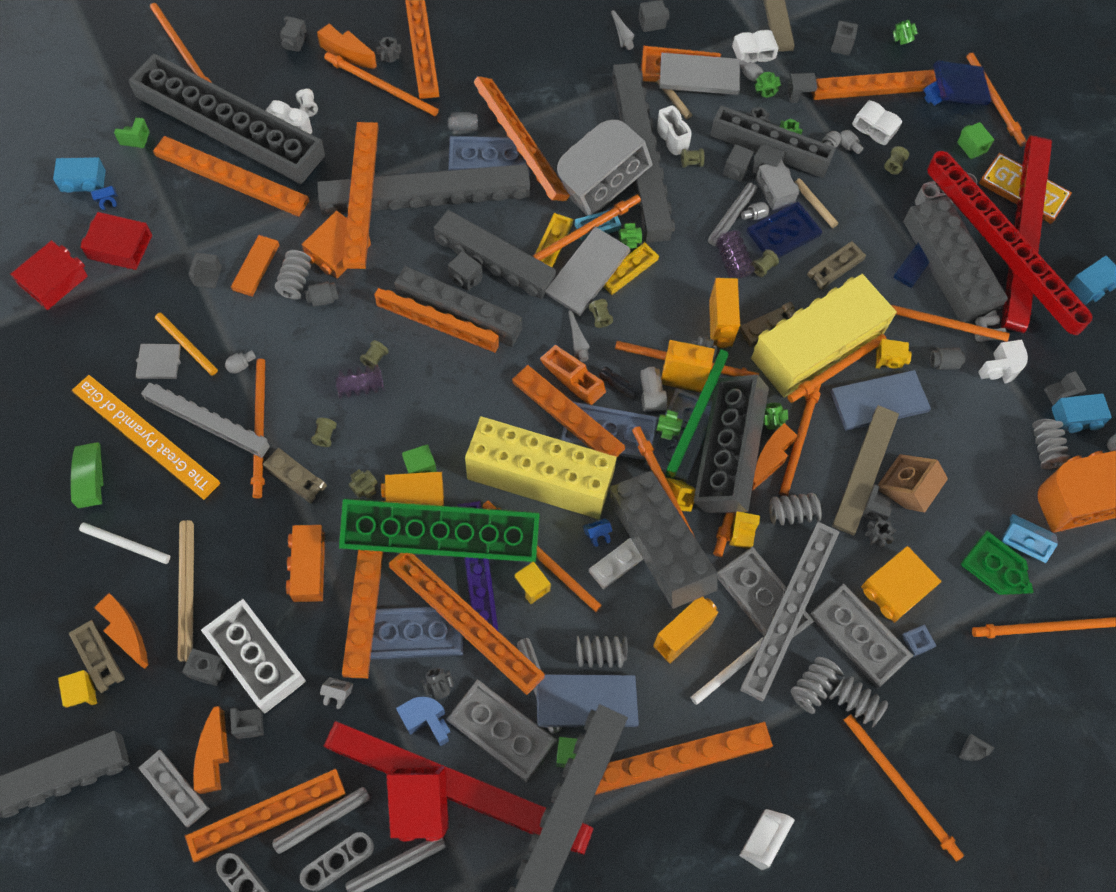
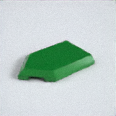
M988 531L981 536L960 564L999 595L1034 593L1032 583H1030L1028 577L1027 561Z

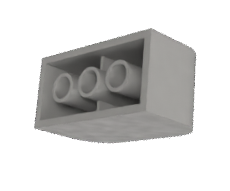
M607 120L597 125L579 142L570 147L560 158L557 172L566 191L570 194V200L585 215L589 216L599 212L647 171L653 163L645 140L624 122Z

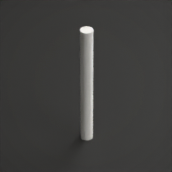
M84 522L80 525L79 531L164 564H167L170 560V555Z
M764 637L690 697L696 705L699 704L753 659Z

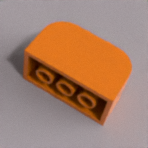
M1097 451L1084 458L1082 456L1072 457L1040 485L1037 495L1038 502L1051 532L1056 533L1116 518V451L1106 453Z

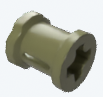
M900 146L894 147L891 151L890 159L884 164L885 169L892 174H899L903 169V163L909 157L908 150Z
M699 148V150L692 151L682 149V167L685 168L687 165L703 167L704 149Z
M767 249L763 252V256L758 260H754L750 266L757 276L764 277L771 267L779 264V259L773 251Z
M605 299L595 300L588 306L589 310L593 312L594 324L597 328L606 327L613 323V317L609 315L608 303Z
M374 340L370 343L371 347L366 354H362L359 358L366 367L372 370L377 369V363L389 352L382 343Z
M317 418V428L315 435L311 437V441L320 447H330L332 443L330 438L337 424L328 418Z

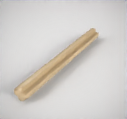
M190 520L179 523L178 660L183 662L188 660L193 649L194 524Z

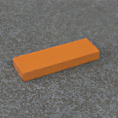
M258 235L231 285L233 291L253 297L279 247L277 240Z

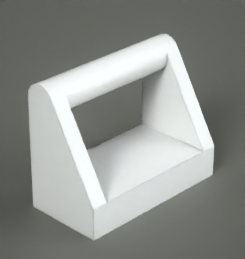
M765 809L739 856L760 870L769 868L795 820L788 815Z

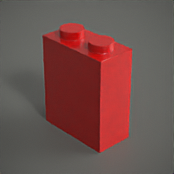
M97 212L95 218L90 222L86 236L81 241V249L87 259L137 270L151 240L152 233L147 223Z
M52 240L10 274L18 286L46 310H49L88 277L83 269L85 267L84 263L78 257L72 258L70 252L62 244L58 246Z
M445 766L394 767L387 774L391 838H399L400 841H411L415 838H425L426 841L440 840L449 829Z

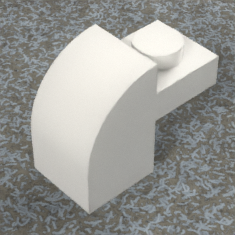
M1015 340L1001 343L993 353L995 360L986 361L978 372L981 379L990 378L994 380L1002 377L1004 384L1014 380L1026 366L1028 360L1023 341Z

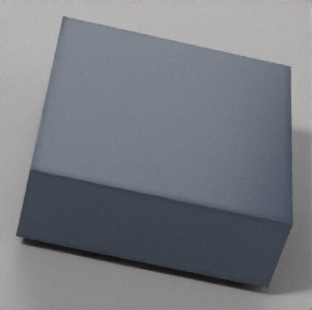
M925 624L901 635L909 651L914 655L913 657L936 647Z

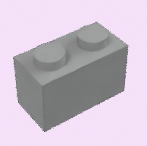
M781 160L777 167L768 164L759 166L756 181L772 211L794 205L799 194V187L793 182L788 167H785L783 161Z

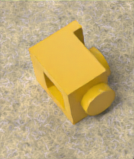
M882 339L876 349L875 368L880 369L883 365L896 369L902 368L904 364L909 365L912 353L909 351V343Z

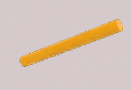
M158 313L155 316V319L211 376L218 372V369L162 313Z

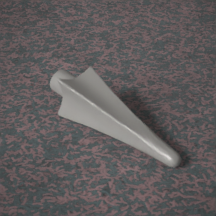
M613 10L611 14L617 28L621 48L626 46L628 50H631L634 47L632 41L634 34Z
M569 310L568 315L572 330L574 357L579 356L580 361L585 362L589 359L588 349L590 346L576 322L573 311Z

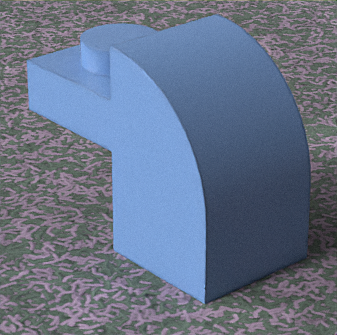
M417 697L396 708L410 735L429 725L440 746L449 742L446 734L450 733V730L444 719L438 720V718L445 715V710L436 700L429 697Z

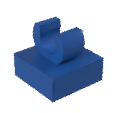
M942 78L923 89L926 93L925 100L928 104L932 102L934 106L952 95V92Z
M113 186L91 192L93 200L99 202V206L103 211L106 210L104 206L106 201H111L113 207H117L114 197H118Z
M604 518L583 525L585 535L591 538V542L595 547H598L597 539L599 536H604L605 542L610 543L611 539L608 533L613 530L608 520Z

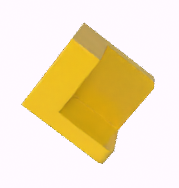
M666 478L681 510L691 512L696 489L682 480Z
M737 511L732 523L729 545L750 549L754 543L755 531L759 525L760 516Z
M535 562L530 563L515 574V578L525 590V597L530 604L550 591L551 583Z
M82 670L58 678L64 707H71L83 702H87L90 705L97 704L94 683L89 673Z

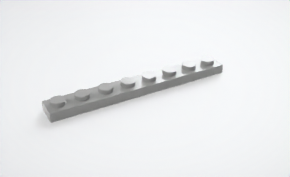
M817 522L740 691L762 702L764 701L840 533L839 531L820 522Z

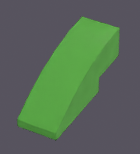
M100 443L75 446L71 466V502L77 508L102 504L101 486H103Z

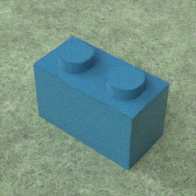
M99 157L56 158L53 180L60 192H92L104 188L106 170Z
M1105 256L1076 275L1068 287L1084 305L1092 300L1096 302L1105 295L1106 290L1111 292L1116 288V265Z
M1104 394L1060 398L1052 407L1055 421L1063 422V426L1059 429L1069 431V433H1075L1088 428L1090 430L1101 429L1112 418Z

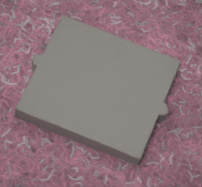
M140 344L139 357L136 359L138 363L136 378L177 379L178 365L181 364L179 359L181 345Z

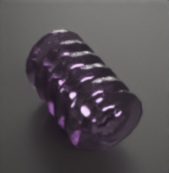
M729 231L717 240L716 245L722 256V261L725 263L724 266L728 276L736 279L745 278L751 275L755 268L751 265L752 260L746 251V245L743 244V238L740 237L741 233L739 231Z
M375 364L374 371H371L370 367L366 366L365 373L361 371L360 367H357L356 374H353L352 370L348 369L347 376L343 374L342 370H339L338 377H336L339 399H342L343 392L350 398L353 390L357 396H360L361 389L368 395L371 387L375 393H378L379 386L385 392L382 372L378 364Z

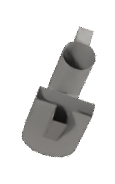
M996 310L975 320L977 326L986 328L989 325L1000 323ZM1005 328L994 329V330L1006 332ZM977 334L974 336L977 342L997 340Z

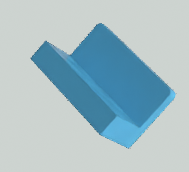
M1012 514L1010 517L1011 524L1001 538V541L1047 563L1058 545L1056 534Z

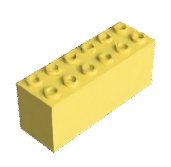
M863 274L856 278L851 277L840 288L835 287L831 289L824 298H817L806 309L801 308L797 310L790 319H783L772 330L769 331L767 329L758 336V342L754 347L751 359L784 398L797 390L798 386L803 382L812 380L815 375H820L880 334H884L897 312Z
M480 416L465 456L468 480L600 520L613 479L617 457Z

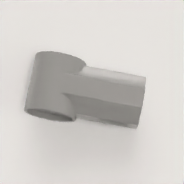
M647 367L641 370L643 412L666 411L667 395L662 387L660 369Z

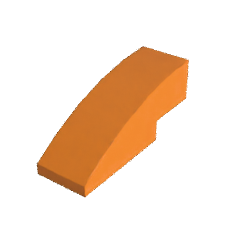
M330 24L317 32L319 44L327 52L335 56L339 55L343 57L344 61L371 69L377 67L375 53L351 32L347 31L341 34Z
M554 345L540 358L545 367L563 385L588 405H593L606 393L604 382L587 371L584 363L557 345Z
M785 423L774 432L757 460L752 491L779 469L788 457L785 451L793 445L797 434Z
M109 593L94 607L111 623L103 631L145 669L148 666V660L142 636L127 610Z
M219 706L213 707L204 725L195 755L194 791L199 794L221 790L219 764L229 762L225 713Z

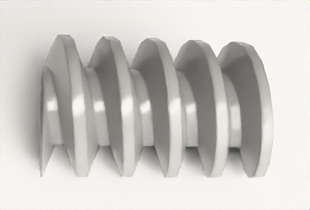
M298 250L286 252L285 259L280 268V274L277 278L278 281L275 283V289L279 294L293 300L301 298L300 292L304 289L302 285L306 283L305 278L308 277V270L311 268L309 263L311 257L308 254Z
M1041 419L1032 424L1034 436H1036L1035 442L1038 445L1037 452L1040 453L1039 460L1041 461L1040 466L1042 469L1048 470L1061 467L1064 462L1070 459V455L1063 454L1069 450L1068 447L1061 446L1067 443L1066 438H1061L1065 434L1063 429H1059L1063 426L1061 421Z
M808 493L807 496L799 494L798 497L790 495L789 498L781 496L780 499L774 496L769 503V513L773 525H775L776 519L779 520L780 525H784L785 518L788 519L789 524H793L794 517L797 518L799 523H802L803 516H806L808 522H812L813 515H815L817 521H821V504L814 493Z
M577 635L576 660L579 667H582L584 661L587 660L589 668H592L594 661L597 660L599 668H602L604 661H607L609 668H612L614 661H617L619 668H622L624 661L627 660V637L624 636L620 644L617 636H614L612 643H610L608 636H604L602 643H600L598 636H594L592 643H590L588 636H584L581 643Z
M817 657L814 660V664L809 666L808 671L804 672L803 679H799L797 686L791 689V694L796 703L807 712L814 714L815 709L812 707V704L816 706L821 705L817 697L827 698V694L823 689L832 691L833 687L829 682L838 684L839 680L835 674L843 676L842 670L831 660Z
M843 676L829 698L833 699L839 696V706L847 702V712L855 708L856 713L854 717L858 718L864 714L863 723L866 724L872 720V727H874L886 711L888 702L884 700L878 704L880 697L878 694L870 697L871 689L866 688L861 692L863 685L861 682L853 685V676H849L846 679Z

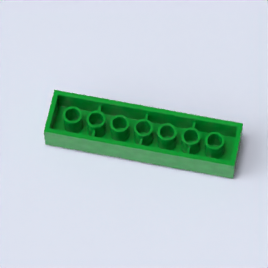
M345 498L342 503L339 548L536 562L540 513Z

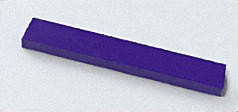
M481 501L457 504V506L481 508ZM464 557L470 606L499 632L489 559Z

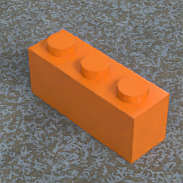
M322 525L292 526V534L288 535V546L292 549L291 557L287 558V570L291 572L290 580L286 581L287 595L290 594L293 602L323 601L325 531Z

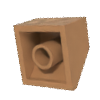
M899 454L879 482L878 491L905 509L925 513L948 480V477L938 460Z

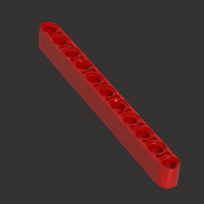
M1030 135L1024 149L1019 197L1021 198L1017 201L1014 227L1038 252L1052 140ZM1009 267L1005 291L1008 299L1003 306L1001 328L1025 333L1030 322L1033 293Z
M945 151L936 152L927 168L929 176L1069 334H1080L1092 321V314L1089 309L953 157Z
M334 722L324 744L325 748L386 774L394 767L443 766L338 722ZM445 766L448 800L530 834H541L543 828L539 826L546 810L545 807ZM582 823L571 851L582 855L585 854L593 832L592 827Z

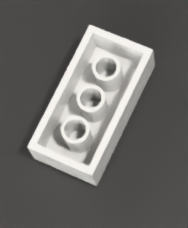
M244 599L201 629L241 685L264 713L268 712L306 682Z

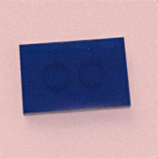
M936 61L933 64L942 100L988 105L992 102L983 67Z
M796 202L748 227L746 232L762 252L769 249L780 258L821 236L823 231L802 205Z

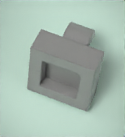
M329 677L322 684L320 692L321 695H325L323 699L324 705L327 706L332 697L337 699L336 708L340 709L345 699L351 694L353 683Z

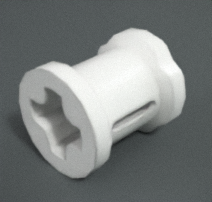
M310 89L299 90L296 93V99L300 103V110L306 112L309 117L315 115L318 112V106L314 103L313 91Z

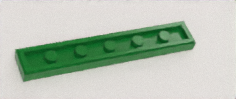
M721 349L667 467L665 476L673 479L678 471L729 355L727 351Z

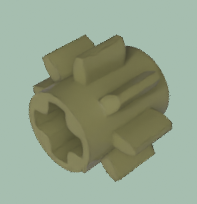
M358 469L350 475L352 482L348 485L358 498L365 496L368 499L376 493L375 486L378 482L369 470L361 472Z

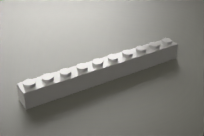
M149 382L141 393L146 401L261 458L270 447L265 437L261 435L259 437L253 431H247L241 425H235L229 419H223L215 412L210 413L205 407L201 406L200 408L193 401L188 402L184 397L176 396L172 391L164 390L158 384L154 385Z

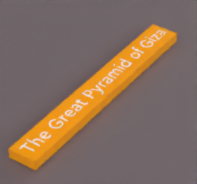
M90 375L72 389L75 395L203 500L221 484L218 479Z

